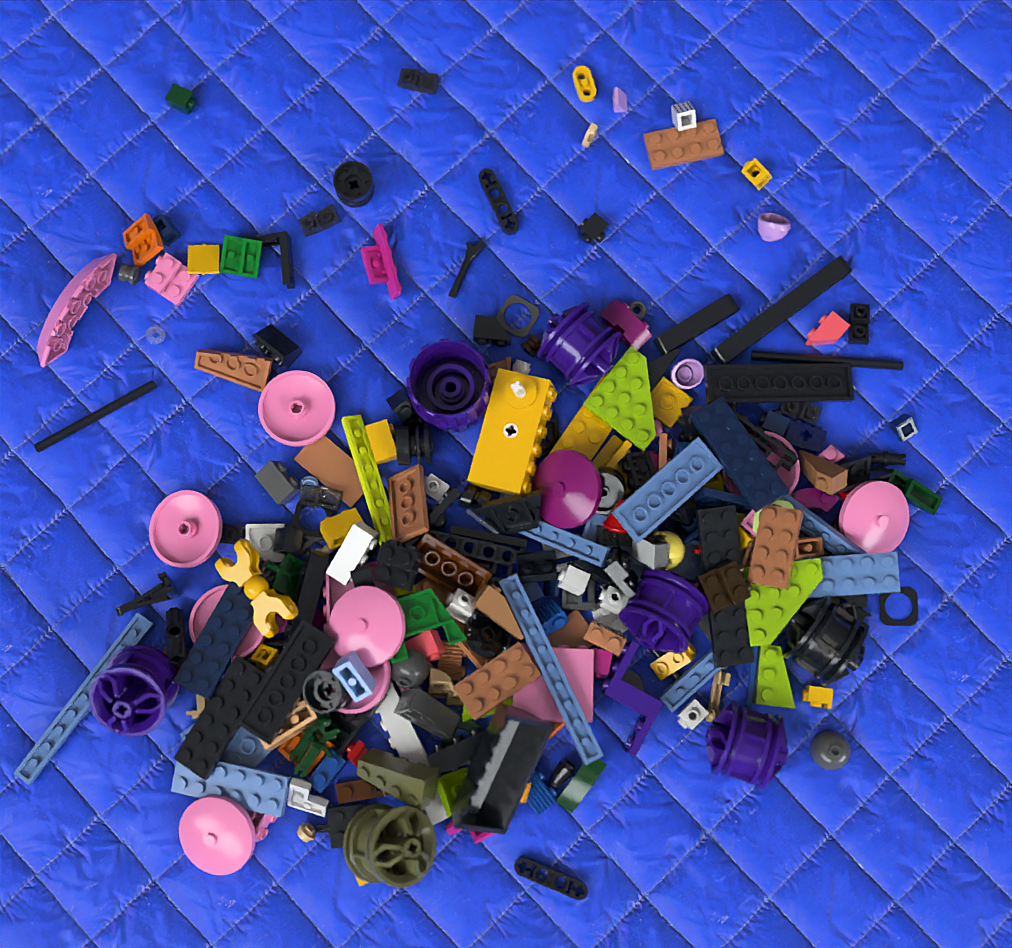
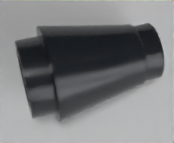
M564 758L562 761H559L548 782L557 789L575 774L576 767Z

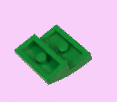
M224 235L219 272L257 279L262 241Z

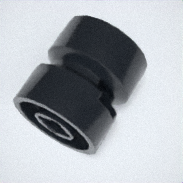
M468 483L458 506L469 510L472 508V505L491 501L493 494L486 490L479 491L478 487Z

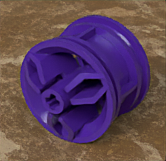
M587 302L564 310L562 315L556 313L547 322V331L543 334L541 348L537 353L540 359L546 357L545 361L548 364L553 363L565 374L564 379L566 381L572 379L569 384L572 389L578 385L595 381L599 375L604 377L613 367L611 361L616 358L619 340L622 337L619 331L612 335L614 329L611 326L608 328L603 326L594 317L595 312L593 310L588 311L590 305Z
M646 569L640 575L636 595L621 609L619 618L642 646L656 651L684 653L689 646L688 642L702 616L707 613L709 603L705 596L685 576L664 570Z
M146 645L125 647L110 659L106 670L94 680L89 692L91 711L103 727L115 734L127 737L148 734L160 724L165 715L166 708L174 702L179 693L180 685L173 682L178 670L173 663L168 662V656L156 648Z
M732 700L717 715L712 724L708 726L705 736V742H707L706 752L711 765L710 771L714 776H717L721 771V775L724 777L729 776L745 781L750 785L755 783L757 789L763 790L786 763L788 742L782 715L775 714L772 717V714L753 711L743 705L738 708V703Z

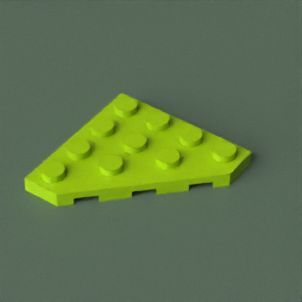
M631 346L584 402L583 406L642 451H645L656 438L647 360L644 355Z
M821 558L793 561L788 590L750 583L752 586V591H750L752 597L745 600L750 647L771 645L824 578ZM750 566L743 567L744 580L748 578Z

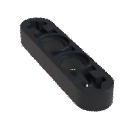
M488 168L481 170L479 173V183L502 231L510 236L516 234L519 226L517 218L494 171ZM486 174L488 177H490V186L488 184V181L484 179V175ZM492 190H498L500 195L497 198H492L489 193ZM499 206H505V207H507V209H508L507 213H505V214H500V213H498V211H497L498 207H499ZM508 217H509V222H510V224L513 225V229H512V230H511L509 227L506 228V227H507L506 218H508Z
M519 857L515 861L514 869L519 876L575 900H583L588 894L586 884L579 879L527 857ZM523 861H526V866L532 868L533 864L536 865L533 870V876H529V870L524 869L521 872L520 867L517 866L518 863L522 864ZM545 869L547 871L546 879L539 880L536 877L537 870ZM557 877L565 878L566 884L563 888L555 886L554 881ZM569 880L573 881L571 885L578 888L579 885H582L584 893L575 895V890L571 888L567 892Z

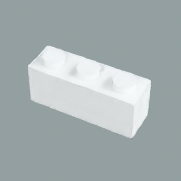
M361 521L353 524L326 573L344 585L350 583L352 578L349 571L364 566L369 558L367 556L369 550H373L378 543L376 538L379 533Z

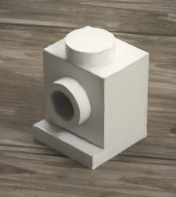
M610 585L606 589H602L598 598L601 600L599 607L619 615L621 609L629 601V598L623 591Z

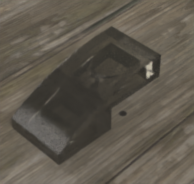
M302 485L299 503L316 509L321 506L339 511L341 509L343 491L321 486Z

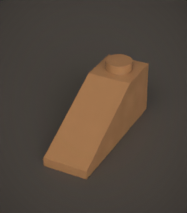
M804 450L799 451L800 470L815 488L832 495L847 486L848 469Z
M484 584L471 604L516 639L522 640L524 636L505 597L500 594L502 590L494 584L491 586Z

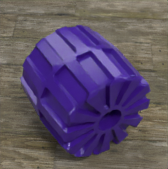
M448 338L440 339L439 342L422 347L421 352L416 358H412L409 364L410 374L406 378L408 395L418 415L427 424H432L439 431L446 433L449 428H454L455 432H463L467 430V425L470 423L473 425L479 424L484 419V413L488 407L493 389L492 376L480 352H475L468 343L462 340L457 342L450 341ZM450 385L456 386V390L452 393L446 391Z

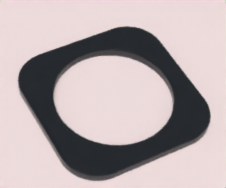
M307 498L299 500L296 505L292 525L296 527V530L303 531V535L322 538L320 529L309 531L300 525L299 514L305 507L317 505L324 509L327 517H332L333 506L328 502Z
M900 588L901 592L879 594L880 620L884 625L912 626L917 623L918 601L917 593L913 589ZM893 593L905 594L912 602V613L903 621L891 619L885 611L886 599Z

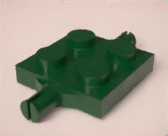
M290 553L285 554L279 565L268 560L265 567L275 572L269 588L274 589L281 595L289 596L293 601L303 561ZM323 590L320 592V599L323 598Z

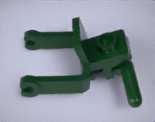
M329 712L320 713L319 718L312 725L302 730L304 735L289 754L290 760H293V756L297 755L294 761L295 763L299 762V764L294 768V773L298 775V771L302 770L299 773L300 778L306 775L307 770L321 749L329 758L333 757L332 751L326 742L336 738L341 730L336 721L332 722Z

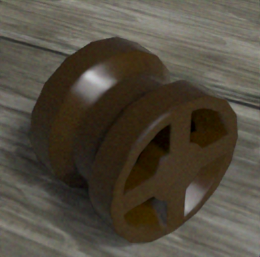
M530 334L528 340L522 342L520 347L530 357L534 358L536 352L541 348V341Z

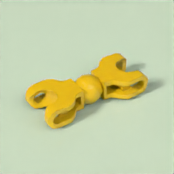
M239 539L234 545L238 556L237 563L235 564L230 558L222 557L215 562V567L224 580L234 581L239 587L244 586L246 596L253 600L251 605L254 608L253 620L255 626L265 637L272 638L279 630L275 621V614L278 612L284 619L288 620L294 619L299 611L289 596L279 595L274 589L269 590L267 580L260 576L262 572L259 569L258 551L250 541Z

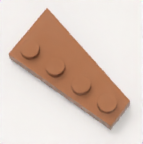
M199 349L196 352L194 368L262 393L269 382L273 358Z

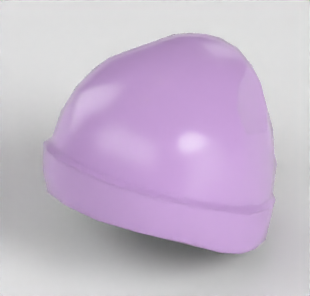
M762 213L758 215V232L764 241L773 242L780 240L790 230V221L777 213Z
M686 358L677 362L671 370V380L680 389H692L698 386L704 378L703 365L692 358Z

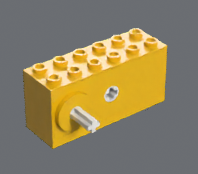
M498 368L467 479L471 484L512 496L531 492L532 483L530 481L532 476H535L537 465H535L537 457L540 458L542 453V446L540 444L547 434L546 422L551 419V404L555 402L557 397V391H555L551 380Z

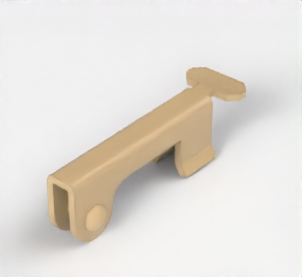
M720 670L714 675L707 710L709 714L706 716L707 722H713L721 712L719 711V702L722 686L730 685V673L721 672Z

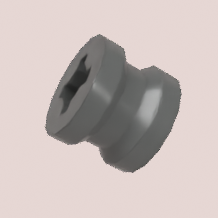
M123 263L119 270V281H128L130 284L136 285L140 278V268L137 266L130 267L129 264Z

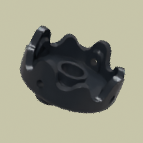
M476 610L467 619L463 628V634L466 636L468 647L481 657L496 658L511 646L510 643L513 635L481 611ZM483 631L490 635V639L483 635Z

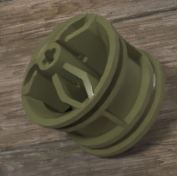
M371 804L360 809L350 820L343 839L344 858L350 871L362 881L369 883L384 882L389 886L397 888L410 887L421 881L433 864L437 845L436 834L429 818L417 808L409 806L393 808L386 804Z

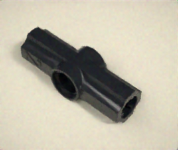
M173 607L166 611L165 632L167 636L168 662L177 665L182 664L186 660V637L183 609Z

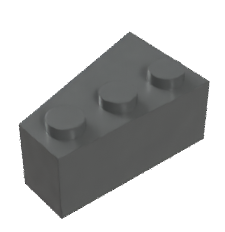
M418 687L403 691L393 712L442 739H450L460 719L455 710L444 706Z

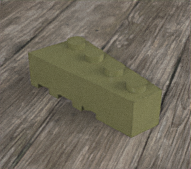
M372 748L358 759L357 775L410 807L422 811L435 800L439 768L432 767L430 769L420 762L414 764L404 757L400 759L395 758L394 754Z

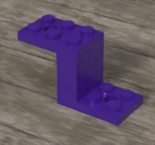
M632 640L629 643H625L620 653L622 655L620 660H615L610 669L613 673L610 678L604 680L601 689H603V695L643 716L642 719L638 718L633 729L636 731L633 737L629 736L624 745L626 747L625 752L636 757L663 702L621 680L640 645Z

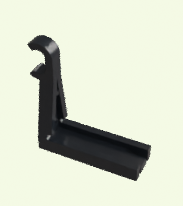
M286 231L252 238L246 234L245 238L262 241V247L280 246L283 285H287V289L295 288L291 236Z
M165 571L157 574L163 583L158 584L137 599L117 607L115 610L118 617L131 610H137L141 607L179 597L171 577Z

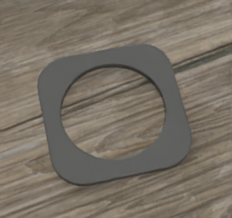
M511 295L504 302L496 319L506 331L519 338H523L528 335L537 320L539 309L521 297ZM512 304H523L530 310L531 320L526 327L513 329L506 324L504 312Z

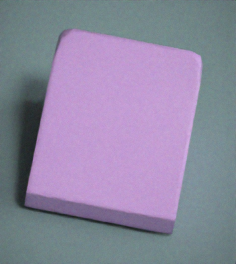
M615 87L613 92V111L627 112V95L621 89Z

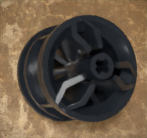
M828 595L803 606L802 611L807 613V615L799 610L788 622L786 632L788 642L782 654L786 659L792 656L793 662L803 667L815 678H820V684L823 686H827L849 675V670L846 667L854 672L861 665L866 649L864 640L869 631L867 623L860 624L858 619L851 616L837 604H830L831 598Z

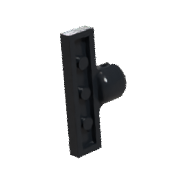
M454 487L453 490L449 488L442 496L444 498L440 504H434L431 509L427 510L429 530L438 531L446 526L448 518L445 512L462 495L458 488ZM424 533L406 541L402 546L405 548L406 544L416 545Z

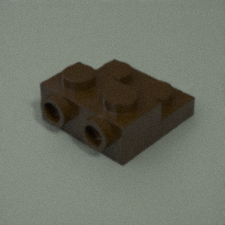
M730 559L696 576L703 595L709 603L711 613H716L730 605H736L752 597L750 594L752 586L748 580H744L742 576L744 568L740 562Z

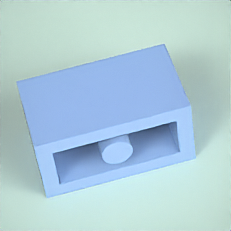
M355 651L337 660L332 670L355 702L372 694L377 684V681Z

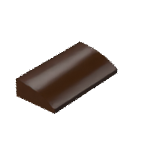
M428 532L414 546L417 547V552L423 553L418 572L453 593L460 588L475 597L493 575V572Z

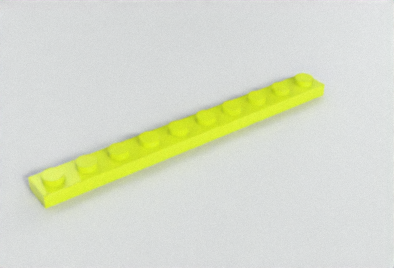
M344 416L341 421L375 531L379 533L377 538L381 547L382 541L388 543L389 539L392 540L389 502L362 416ZM415 585L412 592L393 586L396 598L416 593Z

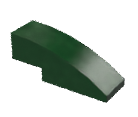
M889 469L893 472L892 476L880 480L895 485L904 494L907 503L932 515H935L943 500L942 497L915 479H909L896 469Z
M600 759L587 765L582 763L556 799V802L572 813L591 789L607 764Z

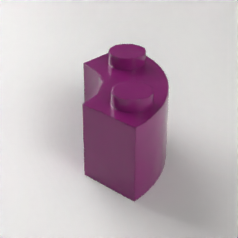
M614 299L599 316L607 328L611 326L614 329V333L619 331L622 334L621 340L627 347L630 348L632 346L638 351L652 337L648 330L650 327L645 321H640L630 311V307L625 302L620 303Z
M817 488L801 489L790 495L807 509L816 511L820 515L827 513L840 499L836 495L828 496Z

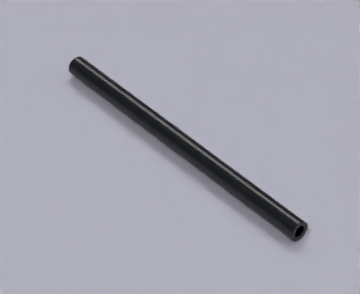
M751 351V360L801 364L851 363V367L901 371L904 367L903 361Z

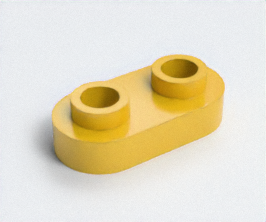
M585 66L576 67L573 71L572 79L577 95L582 102H591L596 97V87L591 72ZM588 92L590 95L585 96L584 93Z

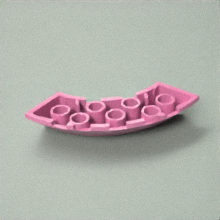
M112 253L96 258L88 263L74 276L58 297L44 323L37 344L38 357L42 367L47 366L67 352L74 332L71 328L75 326L77 320H80L87 310V305L90 303L92 296L96 298L110 285L117 254Z

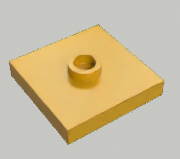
M663 376L651 391L654 418L671 429L678 420V416H681V408L688 407L693 398Z

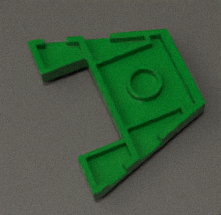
M431 588L396 599L402 607L405 616L406 628L404 638L444 626L450 646L467 640ZM404 639L397 653L391 658V664L409 659Z

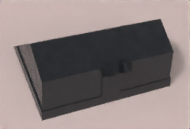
M499 702L450 809L454 828L497 834L506 833L526 786L553 731L554 724L542 720L526 710Z

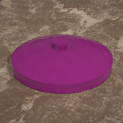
M559 450L549 454L539 464L533 477L532 492L542 491L540 516L547 523L558 528H576L585 524L593 517L602 497V480L596 465L588 456L575 450Z

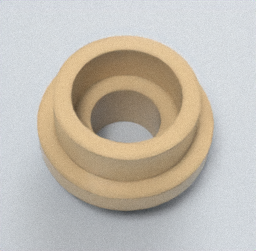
M301 823L299 825L297 834L301 840L309 842L316 838L315 828L311 824Z

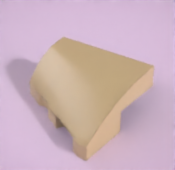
M430 668L427 694L433 698H446V705H464L453 688L455 684L452 679L443 671Z

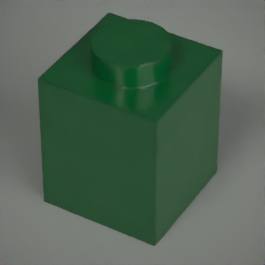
M173 83L165 97L169 107L187 115L190 114L191 110L195 109L197 99L192 91Z

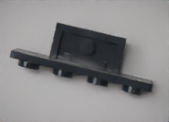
M863 453L834 462V464L848 469L847 486L832 495L826 492L823 493L833 496L840 492L852 490L867 481L884 480L891 477L893 472L883 465L871 467V455Z

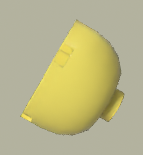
M670 531L654 532L652 535L670 544L668 566L661 567L659 570L666 571L676 568L682 563L684 558L685 545L678 535Z

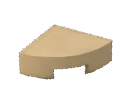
M591 123L582 142V145L586 148L590 146L597 134L598 125Z

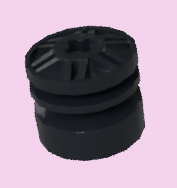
M347 161L336 169L333 176V185L339 201L351 208H360L367 205L374 194V183L369 168L357 161ZM356 185H358V189L354 188L352 190L351 186L355 187Z
M416 424L415 433H411L409 425H396L395 436L398 466L411 465L412 456H416L418 464H422V456H425L426 464H431L434 449L433 435L429 424H424V433H420L419 424Z
M333 668L315 671L304 682L303 698L307 706L315 712L328 713L343 709L353 701L351 695L332 671Z

